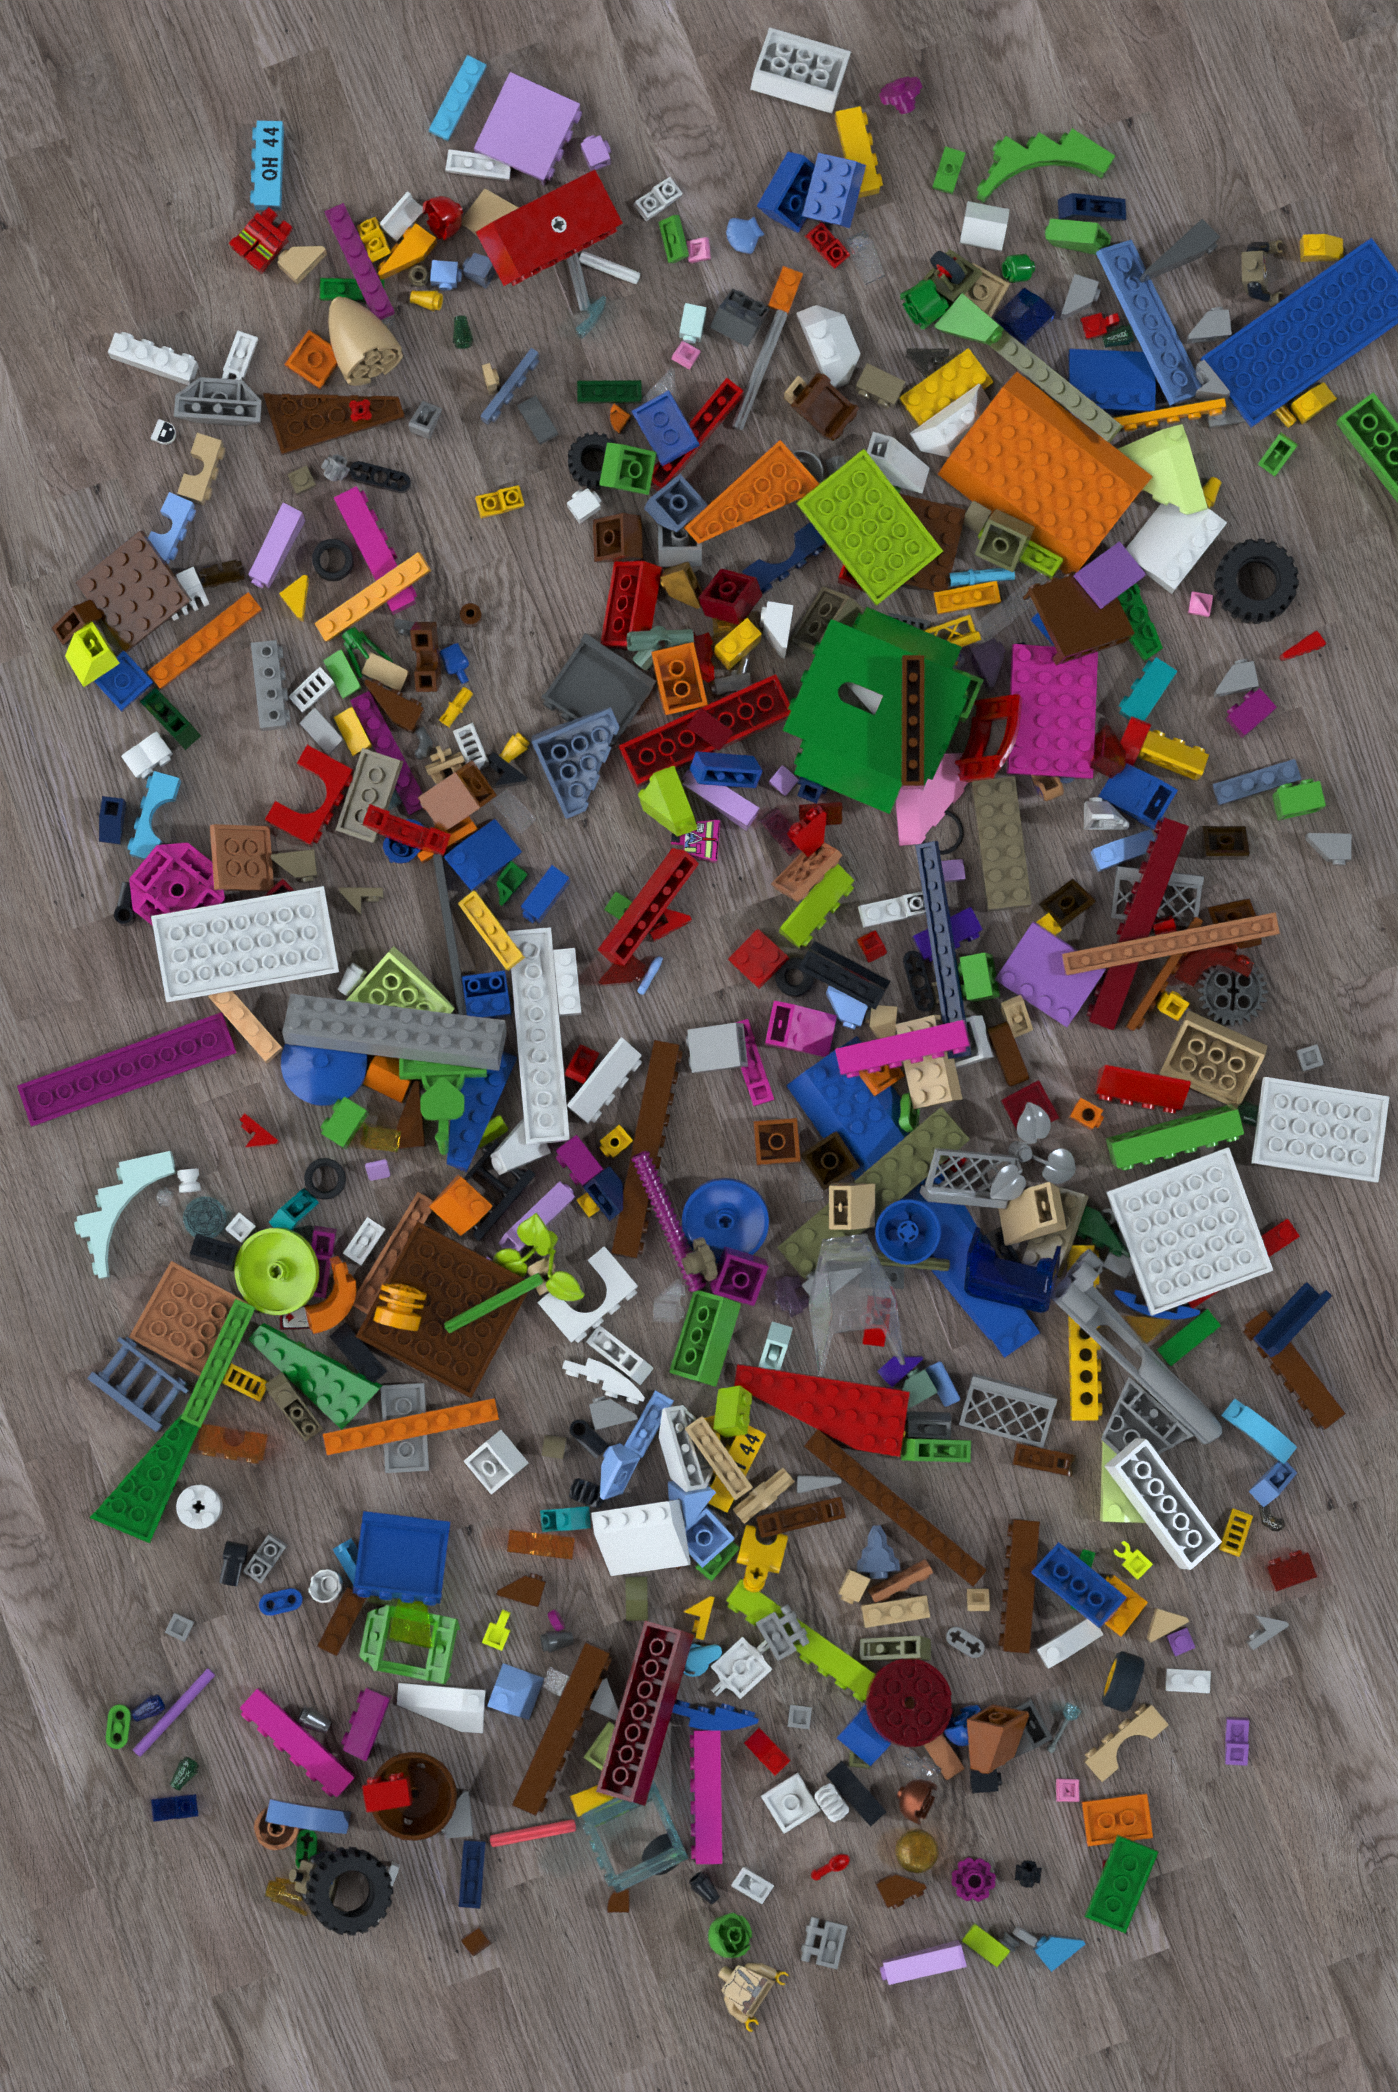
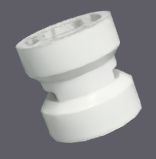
M199 1169L177 1171L178 1178L182 1182L179 1185V1193L201 1191L200 1183L196 1182L199 1176Z

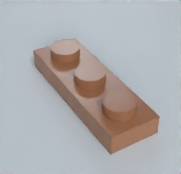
M926 1559L867 1590L875 1603L884 1602L890 1598V1595L907 1590L911 1584L917 1581L922 1582L926 1580L933 1571Z

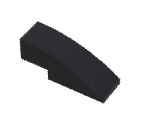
M842 1760L826 1774L827 1778L870 1827L887 1812Z

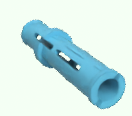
M1004 568L974 571L973 569H968L965 572L949 573L950 587L1015 580V571L1010 572Z

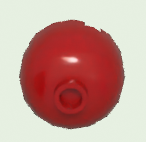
M447 196L433 197L423 203V214L427 213L429 217L426 223L436 238L446 240L458 232L462 225L463 214L459 203H455L454 200Z

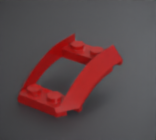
M1019 694L975 700L973 705H977L976 717H972L968 743L961 758L955 760V765H958L960 773H958L960 781L973 782L994 779L997 772L1004 765L1015 745L1019 732L1022 697ZM1007 719L1005 734L997 753L992 756L982 757L989 741L992 721Z

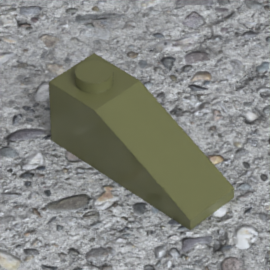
M903 1636L860 1639V1661L893 1662L899 1659L931 1661L930 1638Z

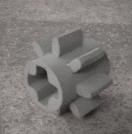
M337 454L329 455L321 466L323 469H326L324 472L325 477L331 481H338L339 479L342 481L350 468L346 467L347 460Z

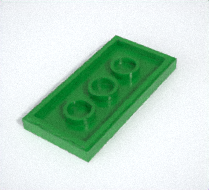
M1117 1834L1084 1916L1126 1934L1159 1851Z

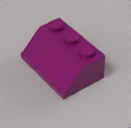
M366 1687L365 1691H360L356 1701L360 1703L358 1711H353L349 1723L352 1724L350 1732H345L341 1744L345 1745L343 1751L365 1761L369 1759L392 1695L370 1687Z

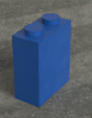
M551 865L521 905L523 917L532 924L535 921L540 924L570 884V878Z

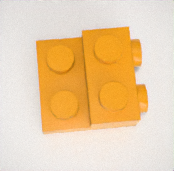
M1112 1575L1111 1578L1107 1576L1105 1580L1127 1597L1111 1619L1105 1623V1625L1122 1637L1148 1602L1115 1575Z

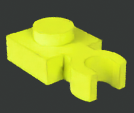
M1122 1541L1121 1543L1125 1546V1551L1119 1553L1114 1549L1113 1552L1116 1556L1125 1559L1121 1565L1138 1580L1153 1564L1138 1549L1132 1553L1129 1544Z

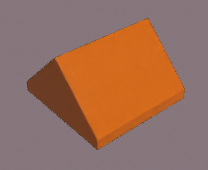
M375 1055L363 1085L402 1103L414 1079L400 1080L399 1058Z

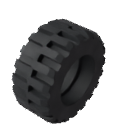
M1258 538L1257 541L1248 539L1244 543L1239 542L1231 550H1228L1218 564L1219 566L1214 576L1216 577L1214 582V589L1217 590L1216 598L1222 602L1223 605L1221 607L1223 610H1228L1232 613L1230 616L1234 619L1238 617L1242 619L1241 622L1248 623L1251 621L1254 624H1261L1262 621H1272L1275 617H1279L1295 598L1296 589L1299 586V579H1297L1299 574L1298 568L1293 565L1295 562L1293 557H1288L1286 554L1287 550L1284 547L1281 549L1277 547L1276 542L1271 541L1268 543L1262 538ZM1251 562L1267 566L1273 572L1276 579V587L1273 594L1264 600H1253L1243 595L1236 583L1238 571L1242 566Z
M340 1847L333 1853L331 1851L327 1852L324 1859L321 1860L319 1858L315 1862L317 1866L314 1870L311 1869L308 1874L310 1879L306 1881L305 1888L307 1889L306 1900L309 1903V1908L316 1919L330 1931L333 1930L340 1935L346 1933L349 1936H354L357 1932L366 1933L369 1927L375 1928L379 1925L377 1921L381 1917L384 1919L388 1914L386 1909L391 1907L392 1900L390 1897L393 1894L391 1876L383 1863L364 1849L359 1850L356 1847L345 1849ZM351 1870L358 1871L366 1877L369 1883L367 1899L355 1910L341 1911L330 1900V1887L335 1878L340 1874Z

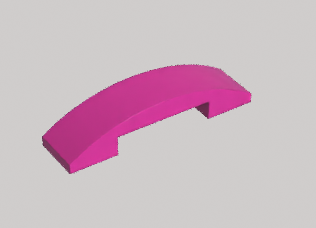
M745 1019L735 1022L743 1023L748 1067H742L741 1071L752 1104L755 1107L774 1101L749 1020Z

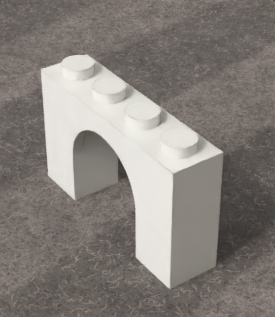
M605 1246L588 1259V1262L603 1278L607 1288L605 1301L597 1310L589 1313L577 1312L569 1307L565 1301L557 1299L550 1292L537 1302L571 1343L574 1340L579 1343L587 1336L586 1330L591 1326L595 1329L604 1321L602 1317L609 1312L612 1315L621 1307L618 1303L624 1298L628 1301L637 1294L635 1290L638 1287L637 1284Z

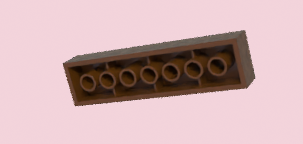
M589 1641L585 1642L512 1803L513 1806L535 1816L538 1811L543 1812L548 1801L545 1795L547 1791L552 1793L557 1782V1778L554 1775L556 1771H562L567 1758L563 1757L565 1751L570 1752L576 1738L572 1737L575 1730L579 1732L585 1718L581 1717L583 1711H589L594 1700L591 1697L592 1691H598L603 1680L600 1677L602 1669L607 1671L612 1657H609L610 1651Z

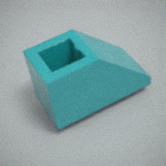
M589 1506L540 1510L542 1532L591 1528Z

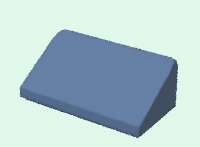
M939 1361L927 1367L926 1372L938 1391L937 1394L943 1405L947 1407L960 1401V1397L942 1362Z

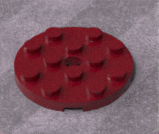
M899 1659L882 1667L872 1678L866 1694V1710L872 1726L885 1740L901 1747H919L934 1741L946 1729L952 1715V1693L944 1676L931 1664L919 1659ZM906 1697H911L914 1700V1707L912 1709L905 1707L904 1700Z

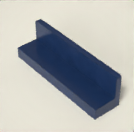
M1308 1282L1304 1283L1254 1337V1341L1270 1357L1277 1355L1332 1295L1327 1290L1318 1294Z

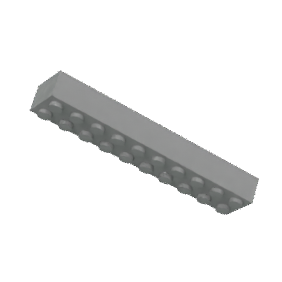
M290 994L282 1033L285 1044L499 1071L507 1031L505 1020Z

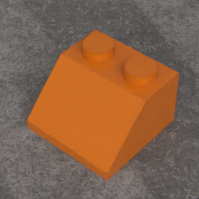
M457 1175L429 1207L461 1236L479 1222L491 1209L492 1205L466 1180Z

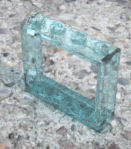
M654 1780L652 1781L646 1803L653 1800L673 1848L618 1875L614 1871L596 1827L642 1805L614 1798L582 1814L586 1823L582 1825L587 1836L591 1835L592 1840L589 1841L594 1853L598 1852L599 1854L596 1860L601 1870H606V1874L603 1876L608 1887L613 1886L616 1893L689 1858Z

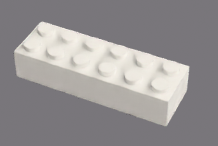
M1135 1438L1105 1465V1468L1180 1569L1191 1570L1222 1542L1147 1439Z

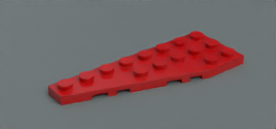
M737 1364L734 1386L743 1387L756 1398L856 1450L901 1456L910 1391Z

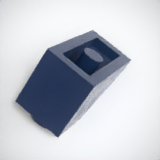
M610 1166L583 1186L609 1221L623 1211V1182Z

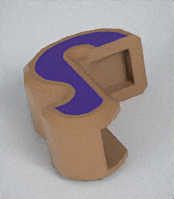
M1029 775L1038 796L1043 798L1044 801L1052 800L1064 794L1063 785L1058 777Z

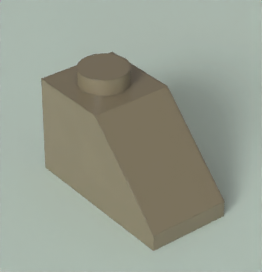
M314 849L271 854V859L274 863L296 880H301V883L313 882L314 878H318L316 852Z

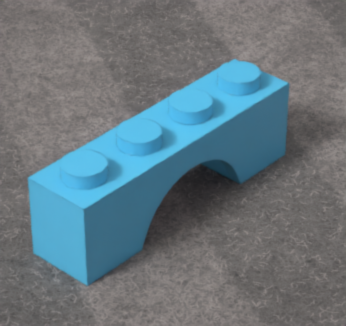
M154 771L153 776L148 777L146 788H149L147 797L143 796L140 809H143L141 817H137L134 824L136 834L134 838L131 837L128 844V850H130L132 857L145 860L156 845H163V842L153 832L152 818L160 806L176 801L181 784L179 778Z

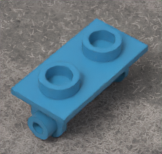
M351 1538L334 1548L333 1551L354 1586L358 1548Z

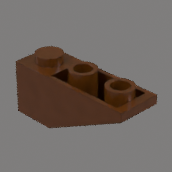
M372 678L371 681L366 679L364 682L365 686L393 724L413 734L425 712L424 708L421 707L422 703L414 698H411L410 701L403 698V693L391 688L389 691L383 688L384 684Z

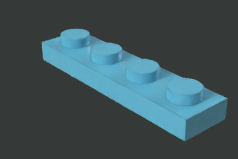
M467 55L429 128L430 133L449 141L487 67L485 63Z

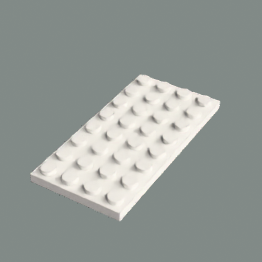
M324 886L151 916L166 1002L339 972Z

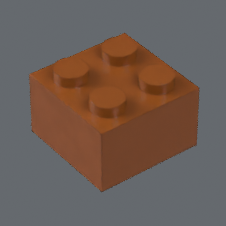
M797 1118L753 1122L756 1166L800 1163Z

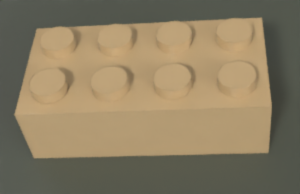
M932 1015L895 1025L897 1035L943 1025L942 1015ZM947 1052L941 1058L932 1059V1056L923 1057V1062L911 1064L910 1060L903 1062L913 1109H923L962 1100L954 1059H948Z

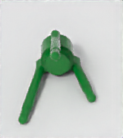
M356 627L347 630L342 635V638L345 640L343 645L348 651L359 678H362V674L351 648L353 650L358 648L364 657L369 659V655L362 646L364 641L384 659L393 662L363 631L359 632Z

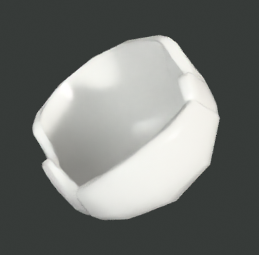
M331 1569L320 1570L311 1577L308 1590L314 1600L320 1603H329L340 1596L343 1589V1580L337 1572Z

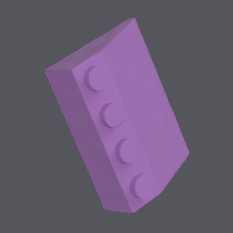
M1033 921L994 980L1017 995H1021L1023 999L1065 1027H1068L1106 969L1066 976L1062 954L1078 950Z

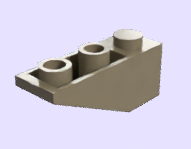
M283 1372L265 1384L270 1396L305 1442L323 1430V1427Z

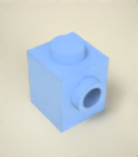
M432 260L431 286L439 287L440 290L445 291L457 288V282L462 281V269H459L458 262Z

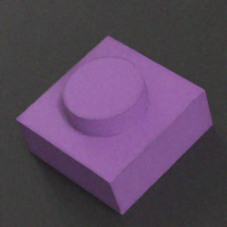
M1187 1627L1166 1635L1174 1656L1195 1648Z

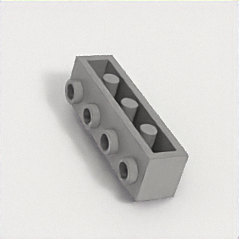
M277 640L251 643L261 731L286 729L287 722H291L289 709L285 710L288 692L287 688H283L282 680H286L285 667H281L280 659L284 658L282 645L278 646Z

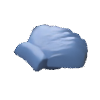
M755 217L749 220L731 218L726 230L730 245L736 251L747 254L753 253L758 238L765 235L758 226Z

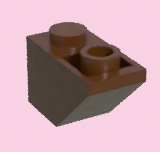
M895 1872L875 1882L887 1908L892 1907L893 1909L904 1905V1900L909 1897L916 1899L925 1894L923 1890L927 1889L924 1882Z

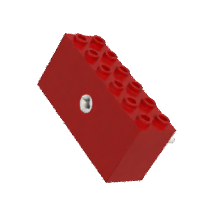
M594 169L492 221L476 231V234L503 286L509 283L515 286L525 279L618 232L616 227L623 224Z

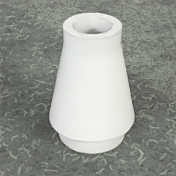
M355 963L347 966L338 990L344 995L349 996L366 978L365 974L367 972Z

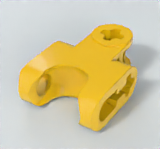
M746 1525L736 1563L746 1565L743 1585L747 1591L756 1593L763 1589L768 1571L779 1574L788 1535L778 1534L773 1544L763 1545L755 1537L756 1527Z

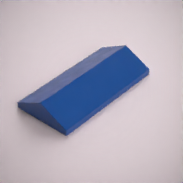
M1059 1542L1031 1572L1099 1629L1111 1619L1127 1598Z

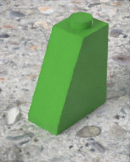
M1050 219L1049 225L1045 229L1046 240L1052 246L1097 255L1096 252L1100 249L1110 246L1111 236L1099 223Z
M961 293L934 326L942 333L989 346L1001 338L1002 331L1004 330L963 293Z

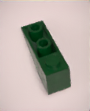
M1085 1206L1076 1236L1083 1240H1086L1087 1237L1092 1239V1244L1101 1249L1104 1246L1110 1248L1109 1252L1119 1258L1122 1255L1130 1258L1128 1250L1109 1220L1100 1212Z

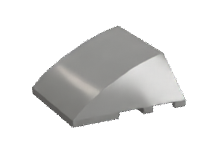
M1129 1376L1101 1440L1118 1454L1135 1438L1147 1439L1159 1455L1194 1435L1146 1389Z

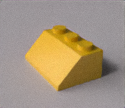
M1158 730L1149 731L1137 758L1192 780L1198 781L1209 756V754L1205 753V749L1198 746H1193V748L1186 746L1185 741L1178 738H1173V740L1164 737L1165 733Z

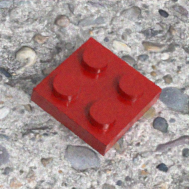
M757 929L728 958V961L760 989L783 966L789 957Z

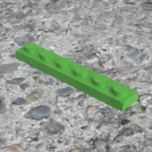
M238 1299L234 1300L180 1419L201 1428L255 1307Z

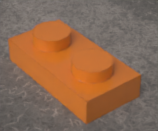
M783 266L768 307L776 311H785L788 315L803 273Z

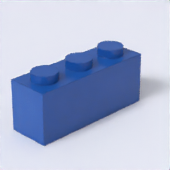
M696 751L690 766V771L698 784L756 788L763 771L754 756Z

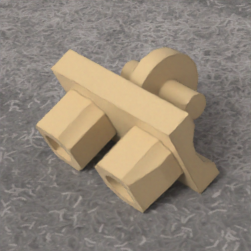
M440 745L436 747L438 753L430 756L433 763L425 766L428 775H431L436 784L446 778L443 772L444 769L451 767L454 773L464 766L463 762L465 760L461 751L448 756L452 754L450 748L442 751Z

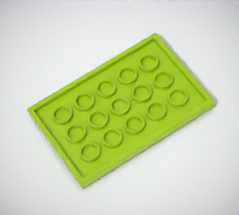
M865 449L859 451L796 503L875 605L882 602L943 552Z

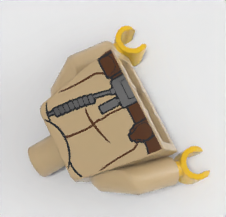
M763 1963L738 1965L734 1971L724 1966L718 1976L726 1982L722 1992L725 1994L724 2001L727 2009L738 2021L745 2023L746 2029L749 2032H752L753 2029L748 2024L755 2022L759 2025L757 2018L753 2016L775 1981L780 1985H785V1983L779 1981V1976L782 1974L788 1976V1974L784 1971L777 1972L776 1969Z

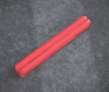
M572 1819L494 1834L490 1836V1844L492 1847L575 1832L576 1824Z

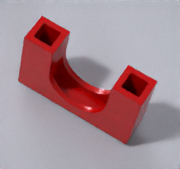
M307 744L297 761V765L319 777L325 783L326 799L323 805L312 813L301 814L275 801L265 821L312 847L314 843H319L323 835L321 832L325 824L329 825L334 815L331 812L335 805L339 806L344 798L342 793L345 787H350L354 771Z

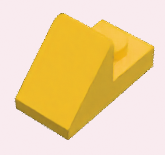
M708 1596L683 1611L684 1613L700 1616L699 1620L695 1619L692 1632L696 1633L695 1638L704 1640L714 1596Z

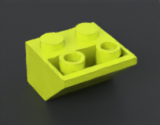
M93 622L74 633L65 655L83 687L120 664L103 634Z

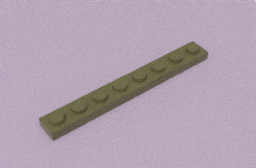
M1005 330L1002 331L1001 338L996 343L991 344V348L1108 443L1112 441L1123 427Z

